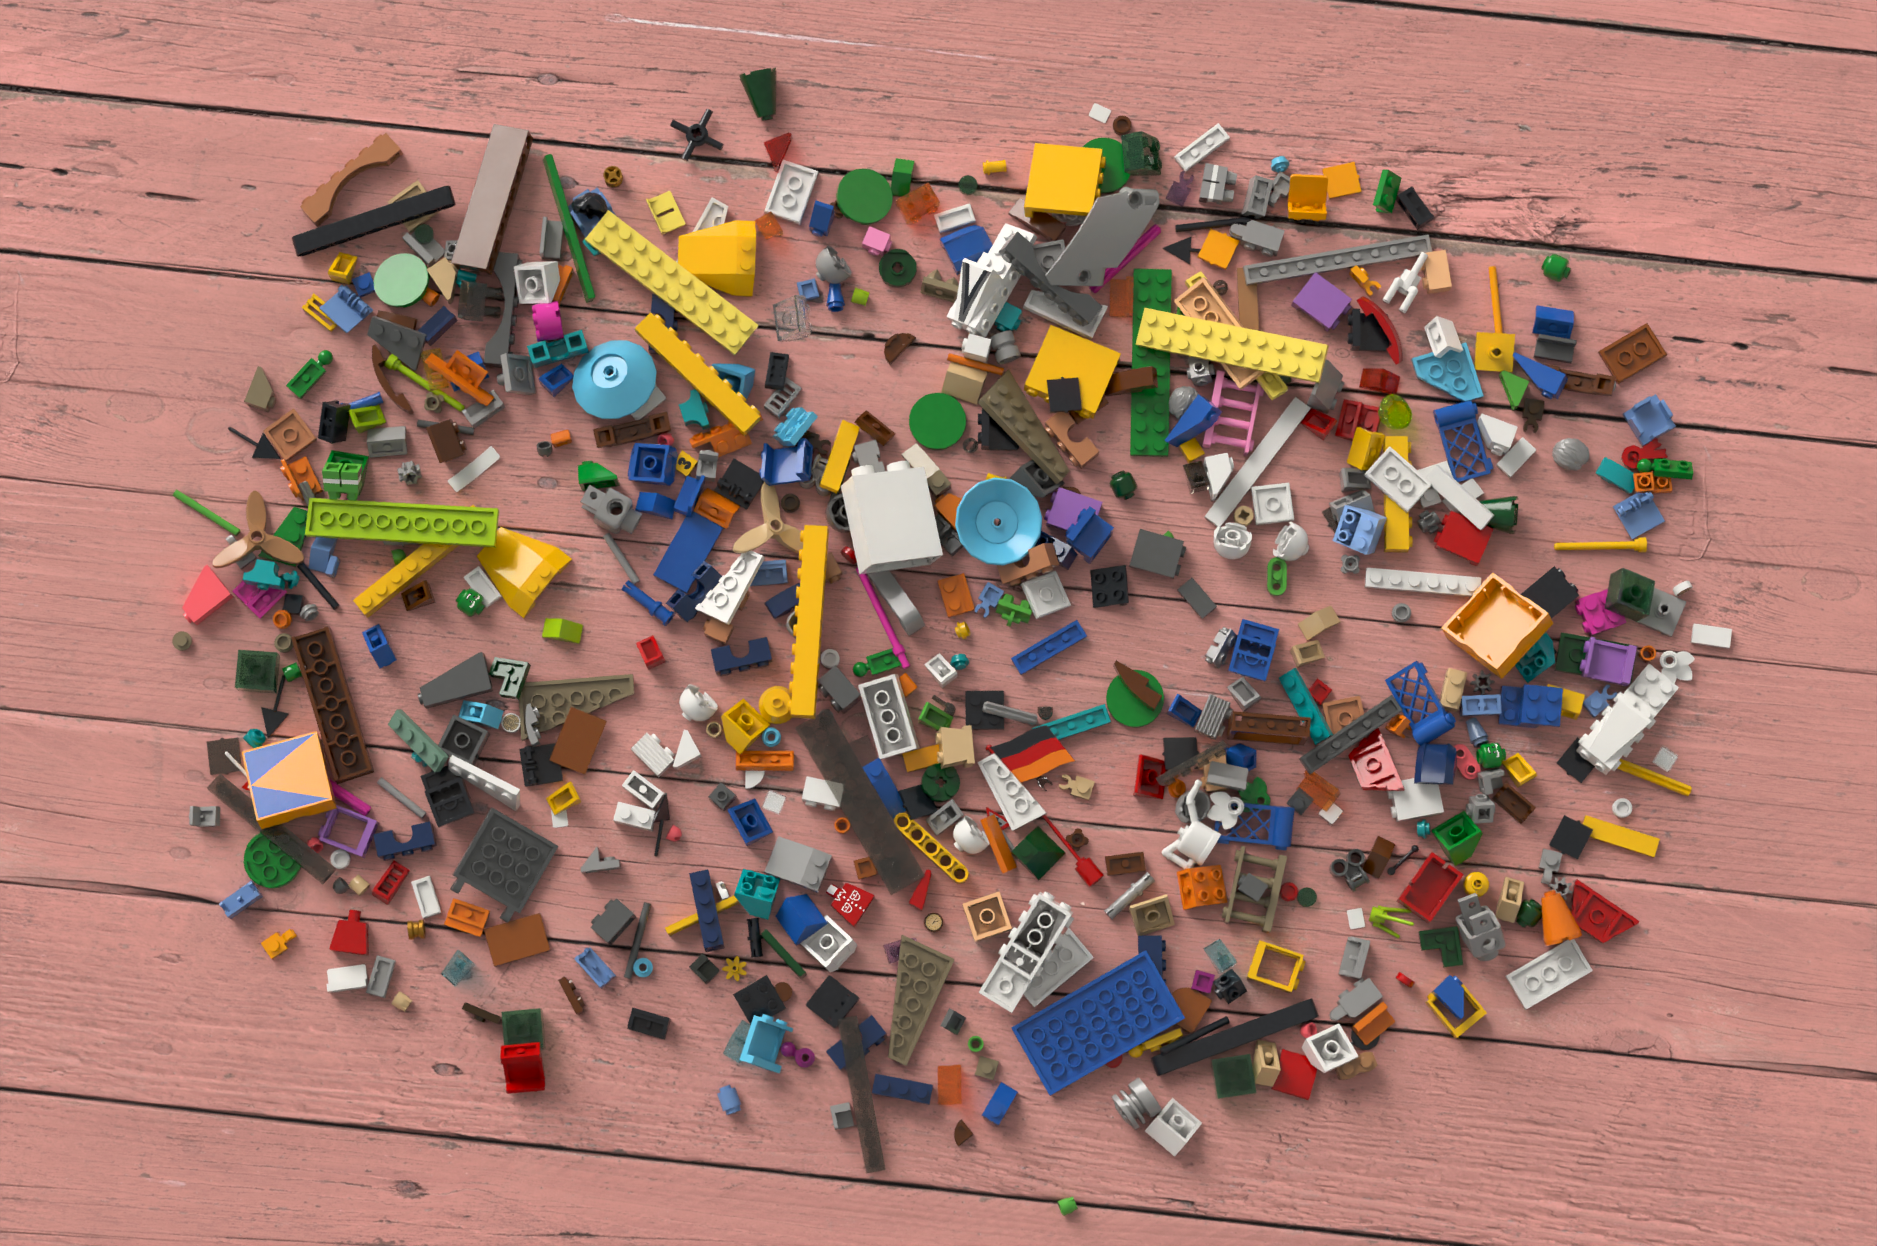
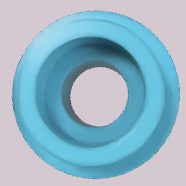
M1284 156L1276 157L1271 161V169L1277 173L1279 171H1286L1290 165Z
M767 728L762 733V741L768 747H775L781 741V734L775 728ZM770 734L775 736L773 741L768 740Z
M640 958L634 963L633 969L637 976L647 977L652 973L653 965L647 958ZM641 964L647 966L645 971L639 969Z

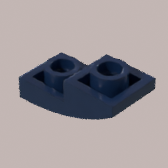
M800 582L765 602L767 609L774 619L790 613L792 608L799 606V598H796V588L800 587Z

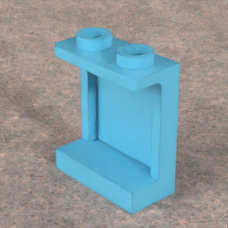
M765 1014L762 1017L754 1015L740 1061L780 1074L782 1066L775 1064L785 1031L792 1032L793 1028L787 1026L788 1022L779 1019L774 1022V1017Z

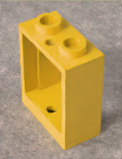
M1259 940L1246 978L1291 993L1293 989L1296 990L1300 979L1297 978L1299 971H1303L1306 962L1303 960L1304 955ZM1265 949L1296 959L1288 986L1256 976Z
M1464 984L1461 985L1464 988V997L1476 1012L1456 1028L1452 1026L1433 1003L1437 998L1432 993L1427 995L1429 1000L1425 1002L1455 1039L1487 1014Z

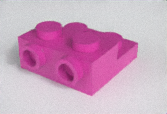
M1613 587L1576 601V612L1579 616H1582L1584 621L1582 623L1583 629L1590 637L1627 623Z

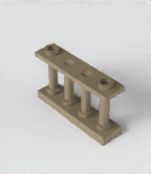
M1241 846L1240 850H1236L1234 861L1237 862L1228 907L1224 906L1222 918H1225L1224 923L1226 924L1229 923L1230 918L1260 924L1263 927L1262 932L1270 933L1287 856L1279 855L1278 859H1266L1244 854L1245 847ZM1242 861L1271 867L1272 870H1275L1274 878L1270 877V879L1255 876L1267 884L1268 889H1271L1269 897H1260L1256 903L1243 893L1236 891L1238 880H1240L1243 874L1245 876L1248 875L1240 872ZM1234 899L1264 905V908H1267L1266 915L1260 917L1232 910Z

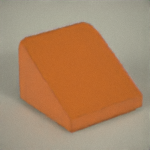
M568 429L550 435L555 448L572 442Z
M907 673L899 677L904 696L907 698L918 687Z

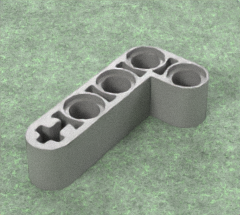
M890 571L867 573L872 583L899 619L908 636L925 626L920 613Z

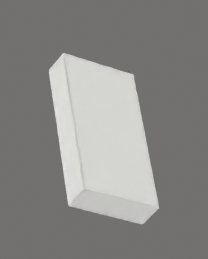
M970 204L934 214L939 233L976 223Z
M1522 437L1496 466L1510 478L1531 457L1536 449Z
M479 566L464 576L470 587L484 597L483 604L486 608L502 597Z
M1693 624L1691 643L1729 649L1732 629Z
M427 876L412 881L422 918L425 919L442 913L431 877Z

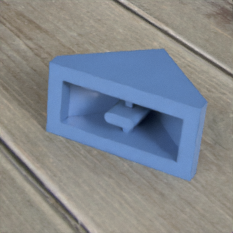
M316 537L311 546L309 569L322 573L326 572L330 556L334 553L338 538Z

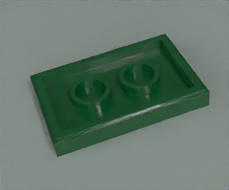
M765 929L761 933L763 939L800 979H803L807 975L804 969L772 934Z

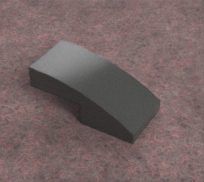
M938 514L935 516L941 546L953 557L964 546L960 543L958 534L952 529L951 525Z

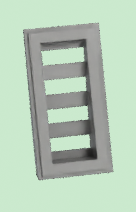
M787 377L784 392L790 395V397L787 398L781 394L782 390H775L764 404V408L779 419L802 389ZM789 385L795 391L792 393L790 390L785 388V386ZM779 396L786 402L783 404L776 398ZM775 402L781 408L777 409L772 403Z

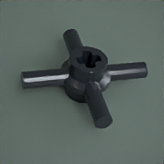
M706 109L699 124H693L690 127L672 120L670 127L685 133L688 145L681 157L682 160L688 162L695 146H702L705 143L720 151L722 150L724 144L708 136L706 125L713 114V111L710 109ZM699 132L701 136L694 138V134L697 135Z

